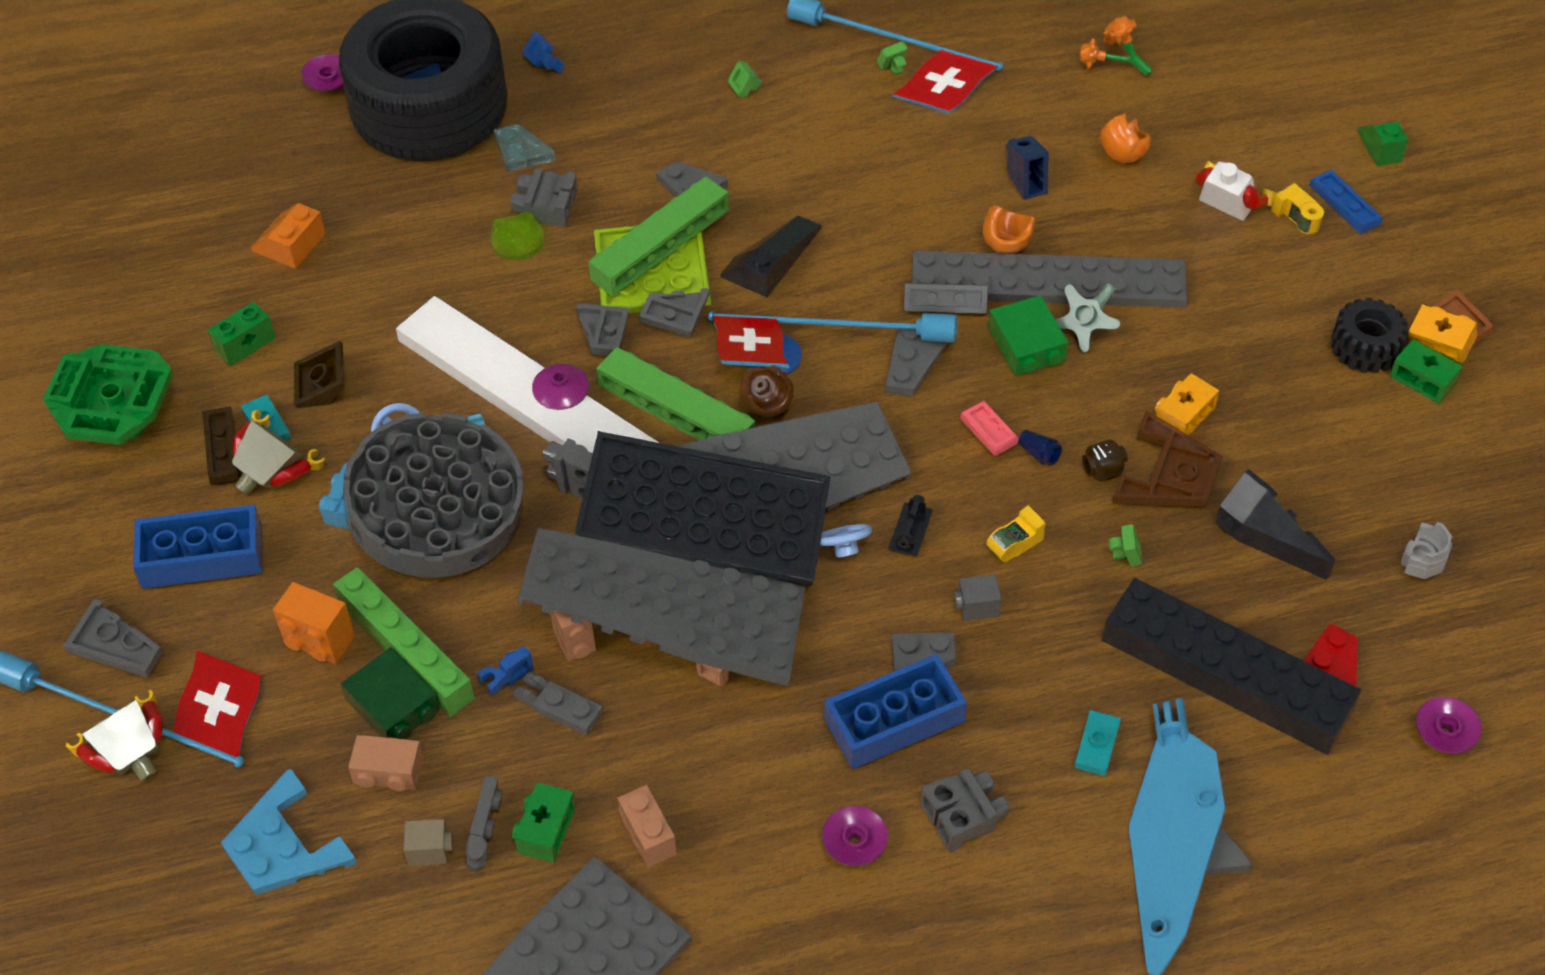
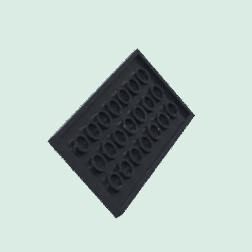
M598 431L574 535L607 541L692 562L697 560L705 561L713 567L723 569L734 568L743 573L813 586L831 476Z

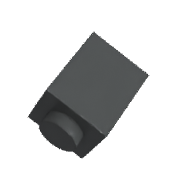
M995 574L959 579L958 591H954V603L956 610L961 609L963 621L999 616L1001 596Z

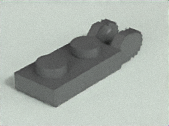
M528 672L525 675L524 682L529 687L541 692L540 695L537 697L531 691L521 687L516 688L513 694L517 700L533 708L535 712L585 736L589 734L603 713L602 705L555 683L547 682L543 677L532 672Z
M487 776L484 778L465 852L467 856L466 865L473 872H478V870H481L486 865L488 852L485 840L486 838L492 839L495 828V820L491 819L494 809H500L503 791L498 790V778Z

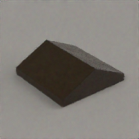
M341 341L294 362V405L297 408L330 405L344 387L343 343Z

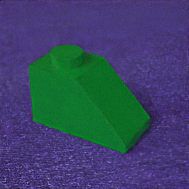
M1385 122L1358 127L1357 131L1377 166L1402 162L1408 138L1399 122Z

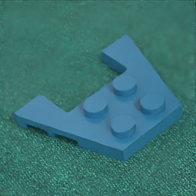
M291 768L279 778L221 842L224 850L255 895L295 884L297 879L316 873L318 876L325 874L326 870L343 865L347 868L357 863L354 855L340 836L314 853L309 854L280 814V811L307 795L304 786Z

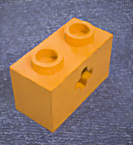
M1422 304L1408 331L1409 343L1412 339H1415L1449 359L1464 363L1477 338V322L1464 315L1457 316L1447 313L1437 306L1429 307Z
M1191 373L1184 381L1179 380L1175 384L1167 398L1162 397L1158 401L1154 411L1158 418L1189 436L1215 409L1219 390Z

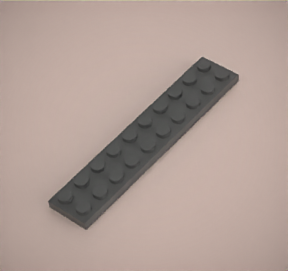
M913 251L912 283L987 285V301L1019 302L1041 295L1045 303L1069 304L1065 294V287L1067 285H1073L1077 292L1085 299H1092L1109 283L1116 290L1105 305L1186 308L1187 304L1185 262L1180 259Z

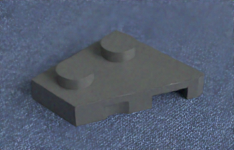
M703 288L699 293L684 294V290L673 291L669 294H649L639 315V320L642 323L691 338L710 296V289Z
M577 303V314L591 353L593 355L608 356L616 347L621 349L630 316L629 308Z

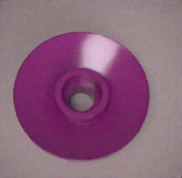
M326 54L308 61L302 69L303 82L309 88L317 91H331L342 87L343 81L339 68V55Z
M555 364L546 367L536 375L532 383V392L536 401L540 405L553 410H565L578 405L584 400L589 390V382L585 373L578 367L569 364Z
M1433 698L1421 706L1416 717V727L1421 738L1430 747L1443 753L1460 754L1469 751L1477 744L1481 736V722L1475 711L1466 703L1454 698Z
M848 806L835 811L826 820L822 831V840L827 853L837 862L848 866H863L875 861L882 855L887 845L888 832L883 819L871 809L862 806ZM853 838H857L861 842L853 844L849 841Z

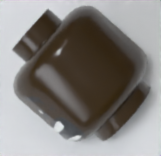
M1108 439L1089 445L1086 448L1085 455L1082 456V465L1089 477L1092 476L1096 480L1102 481L1122 474L1128 457L1123 446H1119L1114 440Z

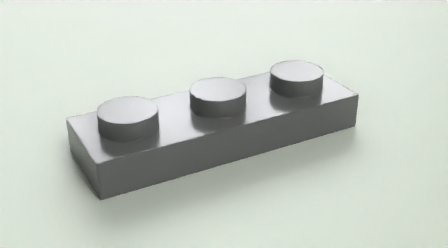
M905 283L904 311L987 313L988 286Z

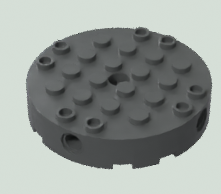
M443 412V416H425V413H417L394 419L378 427L360 442V447L354 456H350L344 473L343 486L347 524L356 542L370 557L397 572L411 576L432 578L448 577L469 572L496 557L509 544L518 529L523 509V474L520 463L510 445L498 433L484 424L479 426L469 422L468 417Z

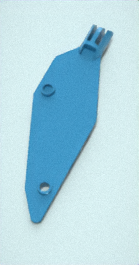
M1182 698L1176 699L1179 721H1176L1170 700L1163 701L1166 723H1163L1159 704H1153L1157 740L1129 823L1146 966L1150 975H1161L1186 937L1226 809L1217 753L1189 732L1184 700ZM1163 927L1160 932H1155L1157 928Z

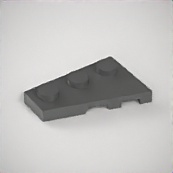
M898 329L885 385V393L913 397L928 376L932 365L940 359L942 351L950 343L921 341V335H916L915 329Z

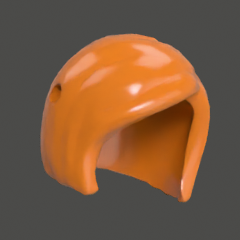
M1126 113L1114 117L1101 130L1100 141L1103 149L1111 159L1126 164L1138 161L1146 154L1151 145V136L1139 129L1137 119L1127 123Z
M994 205L987 212L983 222L984 240L998 254H1016L1022 251L1030 242L1035 217L1007 211Z

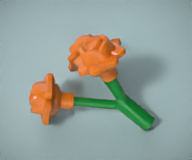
M1127 16L1116 18L1109 23L1103 33L1105 36L1103 41L1110 45L1117 42L1119 46L1124 47L1130 57L1106 54V51L1098 49L1094 38H1092L1090 43L1083 44L1080 51V61L1086 63V69H1090L1097 60L1104 61L1109 59L1132 63L1145 76L1153 70L1134 50L1130 33L1137 24L1135 19L1129 20Z

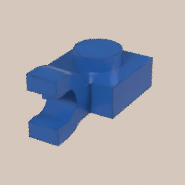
M534 32L522 53L535 66L540 68L544 65L547 69L553 68L556 72L561 73L565 66L560 59L551 54L555 47L542 34Z
M522 646L518 650L505 655L503 660L499 662L498 669L488 667L477 672V678L481 684L488 679L494 680L487 685L488 692L493 696L504 684L510 687L525 677L528 672L534 671L532 655L525 646Z

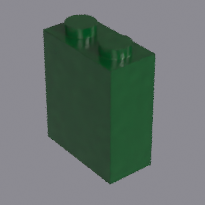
M391 647L340 683L345 700L381 737L406 739L412 730L423 722L430 721L440 710L436 693Z

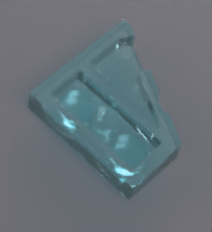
M515 124L494 129V136L507 172L555 160L554 150L521 125Z

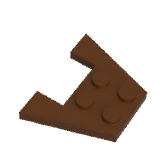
M1146 410L1137 439L1164 446L1151 482L1146 483L1121 475L1112 503L1206 507L1223 456Z

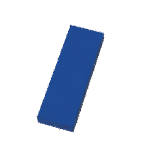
M1332 169L1311 179L1309 186L1360 235L1381 225L1383 218Z

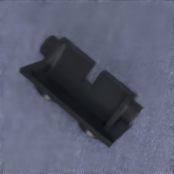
M915 495L908 503L904 502L889 550L918 557L933 509L926 507L923 496Z

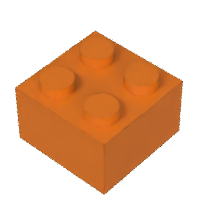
M295 582L291 583L273 608L284 644L294 651L302 650L307 652L318 661H329L337 665L356 637L345 602Z

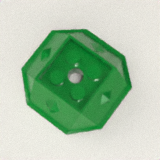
M101 344L87 348L77 354L75 352L64 354L45 392L43 400L66 439L122 445L128 440H138L146 426L156 419L174 374L171 367L155 350Z

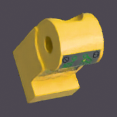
M1295 183L1275 195L1271 211L1278 217L1282 214L1286 215L1296 224L1297 229L1305 234L1316 233L1320 228L1324 215V210L1317 201Z
M1028 505L1019 511V517L1007 525L996 529L989 536L986 544L1002 562H1008L1044 540L1046 523Z

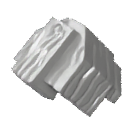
M1437 522L1435 526L1421 523L1415 541L1410 540L1403 553L1401 565L1406 566L1404 573L1421 579H1427L1443 572L1452 547V535L1443 523Z

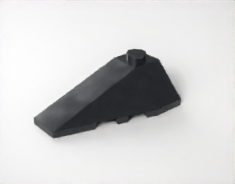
M799 215L736 255L721 273V278L768 297L821 230V225Z
M1246 470L1221 503L1216 524L1224 533L1231 535L1238 542L1325 580L1329 578L1335 558L1312 532L1303 531L1294 519L1297 515L1291 509L1287 512L1275 499L1278 494L1270 485L1251 470Z

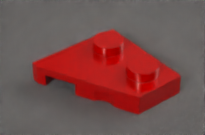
M1330 623L1303 661L1357 687L1358 638Z

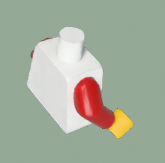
M1207 161L1204 168L1196 176V183L1203 186L1199 197L1200 201L1242 221L1245 220L1251 209L1254 210L1266 205L1272 207L1275 195L1277 194L1265 188L1262 194H1259L1255 189L1253 177L1237 169V166L1233 163L1218 162L1215 165Z

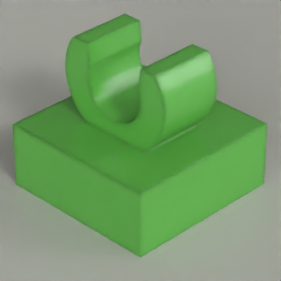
M904 41L881 50L877 60L881 70L890 67L894 75L904 71L902 67L906 66L904 57L908 50Z
M744 61L737 62L727 81L739 97L746 98L750 90H758L762 83L761 80L757 79L756 73Z
M1134 525L1121 526L1122 537L1109 539L1110 551H1113L1114 560H1121L1127 557L1131 567L1143 565L1140 539Z

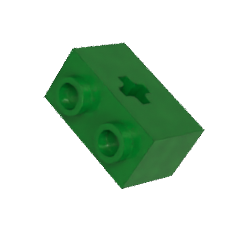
M254 301L207 329L214 351L229 367L276 339L270 317Z
M1412 339L1395 359L1390 377L1440 404L1457 384L1463 366Z
M536 783L533 793H528L523 806L525 813L522 820L517 821L513 828L512 839L515 840L518 854L555 863L576 809L573 791Z

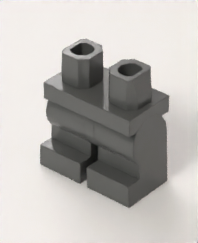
M535 168L533 176L520 174L517 181V192H523L526 195L513 193L511 210L524 212L525 221L533 222L534 219L541 223L566 227L577 194V173L566 171L565 176H559L554 172L543 173L542 169Z
M569 438L563 445L551 441L543 451L544 460L551 462L547 469L548 478L557 481L560 492L567 494L570 491L575 497L583 499L593 453L588 452L586 447L576 444V441Z
M968 768L961 771L960 775H953L922 787L920 805L932 825H936V831L949 853L961 848V844L967 840L975 839L984 833L988 834L994 831L996 822L1008 815L1009 804L1003 796L1000 795L988 800L985 795L993 791L994 788L993 779L988 771L972 774Z

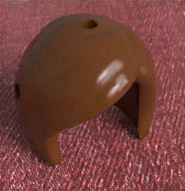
M777 366L753 367L746 371L741 380L740 394L742 403L747 410L759 416L773 417L785 412L793 398V382Z

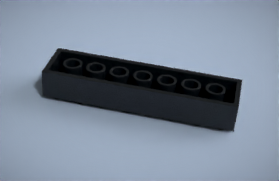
M1135 577L1105 622L1103 642L1326 755H1329L1350 718L1362 690Z

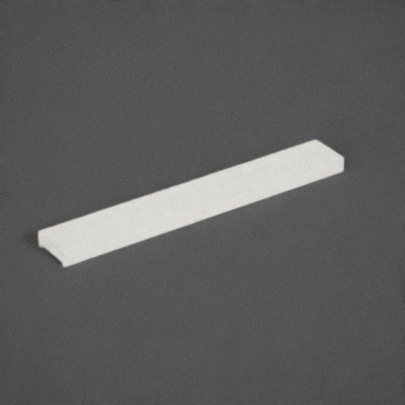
M436 296L431 298L396 328L399 342L548 442L554 441L563 445L569 438L576 441V444L586 447L588 452L591 453L594 450L598 431L657 442L587 395L581 403L565 410H553L540 405L533 396L532 383L536 375L545 368Z

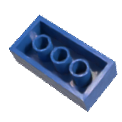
M256 505L136 519L133 569L142 589L263 573L262 523Z
M935 654L824 700V721L851 769H855L965 722L967 702L938 654Z

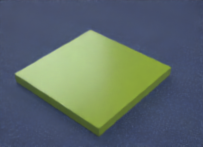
M635 226L594 230L596 254L604 251L615 240L626 235ZM698 233L612 297L600 288L601 306L629 308V313H637L642 311L649 294H669L673 291L683 290L684 294L699 293L703 288L709 289L702 233ZM709 296V298H708V300H707L706 305H711V297H710V296Z

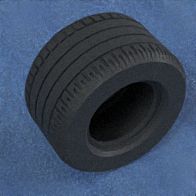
M391 0L385 2L363 15L349 29L341 44L339 68L351 120L363 140L382 153L411 161H436L454 157L474 148L489 137L498 127L504 116L508 95L498 34L484 14L462 1ZM438 63L441 71H444L426 78H402Z

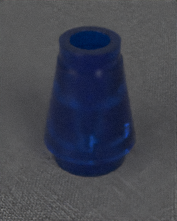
M1024 430L1019 436L1018 444L1041 465L1047 464L1051 466L1060 458L1062 446L1058 444L1056 439L1029 430Z

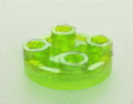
M522 212L519 215L509 216L504 219H495L492 223L490 240L493 250L499 256L509 260H522L535 255L542 248L544 232L541 224L534 219L532 213Z

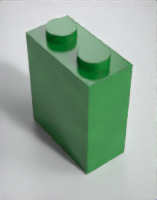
M1041 295L990 310L988 329L1015 376L1066 361L1069 342Z

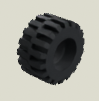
M1366 298L1365 301H1362L1361 299H1356L1354 303H1347L1339 311L1331 337V347L1334 348L1333 353L1335 356L1340 357L1339 361L1341 363L1349 364V368L1353 370L1355 368L1361 369L1360 372L1364 373L1367 370L1372 371V373H1378L1379 369L1383 371L1388 370L1390 365H1394L1395 359L1402 352L1408 334V322L1405 318H1402L1403 313L1400 310H1395L1394 305H1387L1383 300L1373 301L1372 298Z

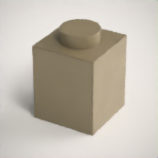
M445 820L405 821L403 851L408 866L448 864V851H453L454 837L453 832L447 830Z

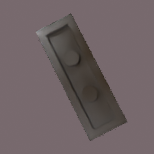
M231 406L202 411L210 484L239 480V469L232 464L234 458L235 425Z

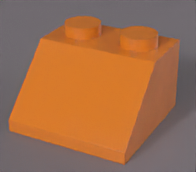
M300 203L295 204L283 211L252 245L251 251L296 269L326 234L320 211Z

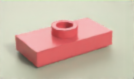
M985 401L961 413L963 423L994 456L1018 444V436Z

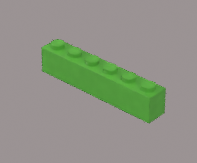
M706 176L697 183L692 184L681 195L673 198L670 203L659 211H655L648 219L633 227L630 232L615 240L612 245L588 261L590 280L612 297L727 213L729 211L728 192Z
M618 347L596 368L599 387L697 440L755 427V420L748 414L736 411L725 402L706 395L701 389L689 386L678 377L671 376L661 371L654 364H648L637 358L633 353L626 352Z
M358 567L333 583L337 599L346 603L349 615L384 651L391 647L436 693L440 708L449 717H452L475 699L470 679Z

